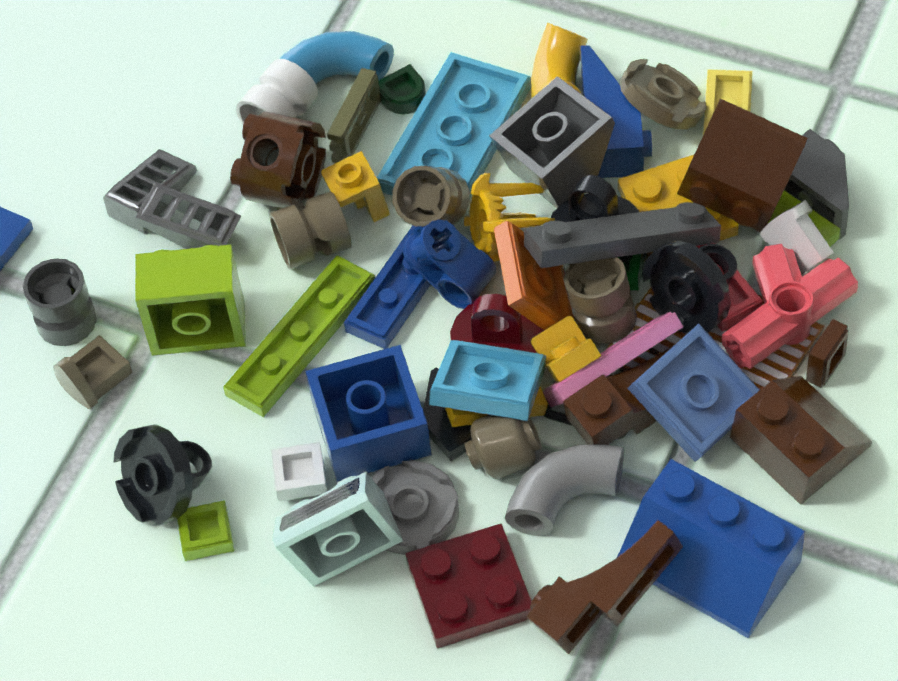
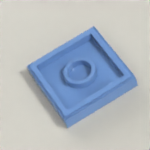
M699 323L627 388L694 462L699 460L732 429L736 409L760 390Z

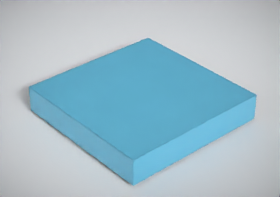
M451 340L431 387L429 405L528 421L545 372L546 355Z

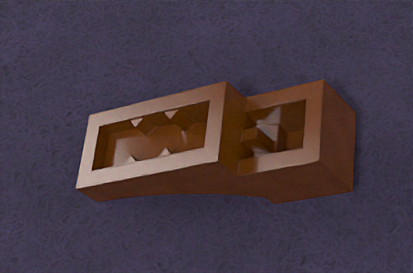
M672 347L644 363L610 377L602 374L563 401L568 421L588 445H609L631 429L636 434H639L657 421L627 388Z
M657 520L634 545L600 569L569 582H566L559 576L552 585H545L533 598L530 605L531 611L527 614L526 618L541 633L569 655L601 615L618 627L683 546L676 534Z

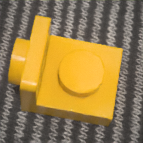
M362 151L321 171L327 187L335 195L340 207H344L352 202L358 210L366 207L373 222L390 215L380 183Z
M566 316L531 339V344L535 351L546 355L545 367L553 380L561 382L601 357L593 341L585 338L571 316Z

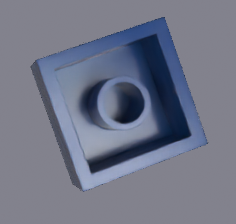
M401 345L305 371L312 405L336 482L351 476H358L364 472H375L388 465L390 467L402 464V461L417 460L432 455L428 424Z

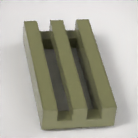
M361 68L327 132L328 140H331L329 149L333 152L331 155L332 163H337L354 155L381 102L376 71Z

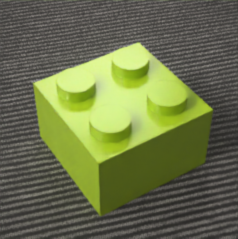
M231 244L220 246L205 245L200 248L157 250L150 253L135 254V302L152 356L246 346L245 300Z

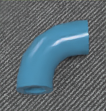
M356 31L325 32L302 40L279 59H286L300 66L312 77L315 84L335 75H352L357 77L361 68L376 71L378 80L384 78L392 64L394 48L392 44Z

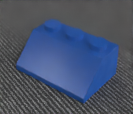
M671 459L643 496L618 554L620 556L659 520L676 534L683 548L653 585L749 639L800 565L805 531Z

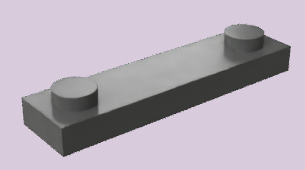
M685 202L672 208L572 222L549 221L542 226L525 228L524 246L541 268L650 253L665 243L678 240L694 244L695 246L719 243L721 225L703 205Z

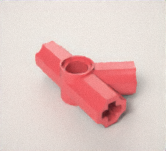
M782 244L765 246L763 251L753 256L752 261L764 305L722 334V345L738 367L741 369L744 367L751 369L784 344L793 345L803 342L809 336L813 323L857 292L858 281L853 276L850 266L840 258L835 260L828 258L802 277L793 249H787Z

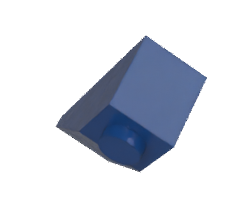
M581 46L583 96L610 115L615 122L598 177H626L644 171V157H652L651 129L642 130L641 113L629 103L621 91L620 84L591 46Z

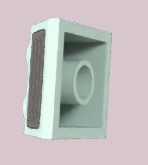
M367 472L345 478L335 488L313 499H306L295 504L290 511L276 517L272 537L275 548L313 587L403 541L383 491Z

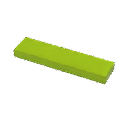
M336 255L223 386L225 396L264 417L344 323L375 279V275Z

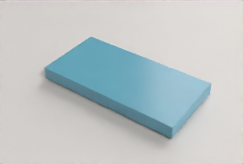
M450 52L377 177L382 192L393 196L396 180L405 170L414 166H434L449 168L458 172L465 179L471 193L472 185L485 172L497 150L489 135L520 109L531 89V76Z

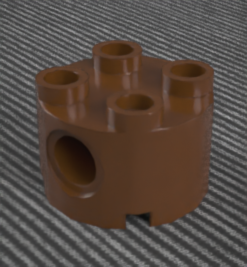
M263 111L260 115L249 114L244 121L242 137L245 142L241 158H237L231 168V184L239 186L241 194L248 201L278 208H285L293 204L299 209L305 208L304 202H302L303 199H310L315 196L322 178L321 171L325 165L326 148L318 147V137L326 139L324 128L321 123Z

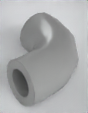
M574 445L546 455L522 475L509 500L504 517L506 523L524 534L534 536L548 535L553 531L556 517L561 507L572 498L583 494L616 496L623 471L624 447L614 445Z

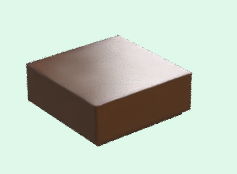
M834 319L831 320L809 352L807 382L820 388L826 385L846 355L849 332L847 325Z

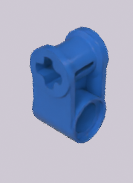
M438 219L431 221L423 230L414 232L406 238L403 245V255L407 264L437 289L447 302L460 309L473 304L497 272L494 261L482 250L475 247L453 224L446 220ZM440 233H445L441 238L437 237ZM426 254L427 258L419 260V257Z

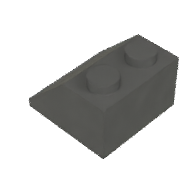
M557 76L489 136L509 170L525 183L540 185L544 192L539 194L558 208L563 202L569 200V195L583 177L599 175L615 122L610 115Z

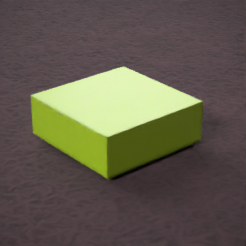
M225 500L189 507L177 519L185 561L234 551Z

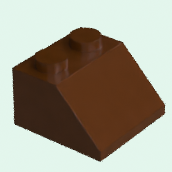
M720 98L677 194L691 200L693 203L703 205L708 209L733 219L742 226L761 232L768 224L808 138Z
M802 376L772 380L736 409L730 438L800 505L859 457L872 444V441Z

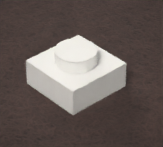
M320 442L271 449L278 501L316 496L327 492Z

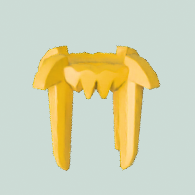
M484 173L472 185L470 193L473 194L472 201L470 202L469 215L464 216V227L470 226L474 246L496 262L500 261L494 232L496 226L509 221L519 229L542 226L549 221H555V218H535L536 214L501 213L506 209V206L501 204L503 198L500 197L543 193L544 189L534 183H489L490 173Z

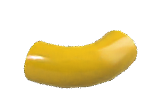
M547 22L533 64L531 75L532 98L557 76L581 93L578 87L575 86L581 60V46L587 44L588 38Z

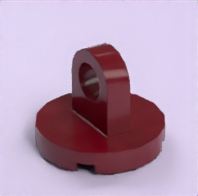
M485 294L479 296L473 304H469L456 316L450 330L451 340L537 353L531 344V339L544 330L508 305L506 295Z

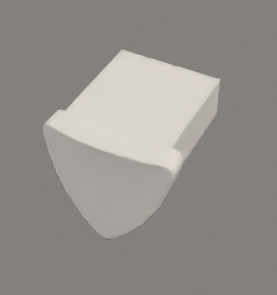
M806 200L774 218L760 232V236L765 243L768 242L769 245L782 244L787 249H793L801 275H804L834 253L808 216L813 210Z

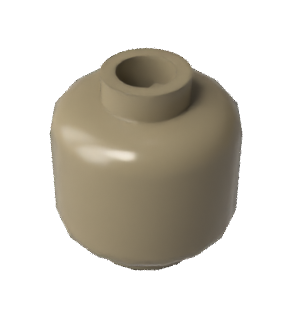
M486 415L472 423L470 429L472 440L464 443L466 453L475 470L484 468L486 473L493 479H501L532 466L536 461V451L542 449L540 437L530 416L528 421Z

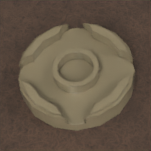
M642 58L631 61L619 80L621 91L629 103L651 120L672 129L687 130L696 127L707 108L705 101L700 102L698 99L701 92L697 85L685 74L665 63H658L656 67L646 65L649 61Z

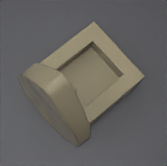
M100 335L71 357H64L53 365V371L59 384L74 400L87 409L95 406L99 398L133 373L129 361Z

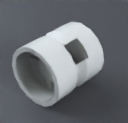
M276 59L260 75V84L250 87L237 103L235 110L242 125L249 114L260 115L263 111L299 118L306 113L317 99L318 88L312 77L300 66L286 59Z

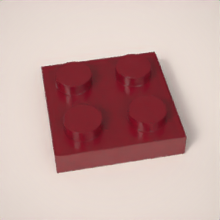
M502 523L405 553L406 563L437 649L528 620L526 616L531 611L530 605L532 601Z

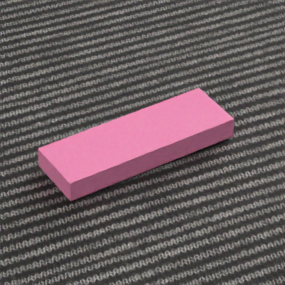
M669 312L654 318L601 352V357L561 382L556 381L546 387L543 394L549 405L554 407L563 404L565 399L602 374L608 376L683 328L676 313Z

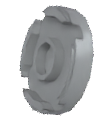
M417 460L402 461L401 466H395L390 469L388 465L378 470L371 477L383 491L403 539L402 542L385 551L405 555L407 552L445 541L454 532L460 515L458 494L448 474L435 465Z

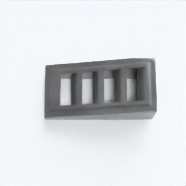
M159 148L112 186L103 196L108 216L145 234L148 229L133 222L149 194L143 188L151 189L154 183L181 191L197 172L196 165ZM165 165L175 170V172L171 174L160 168ZM156 176L164 181L159 183L152 180V178ZM136 197L141 199L139 202L134 201ZM160 201L153 215L160 216L168 205Z
M154 183L133 222L185 249L200 248L205 245H227L241 215L220 205ZM160 201L168 205L162 217L153 215ZM176 210L184 213L180 223L171 221ZM193 218L201 222L197 230L188 227ZM209 227L217 231L215 236L206 233Z

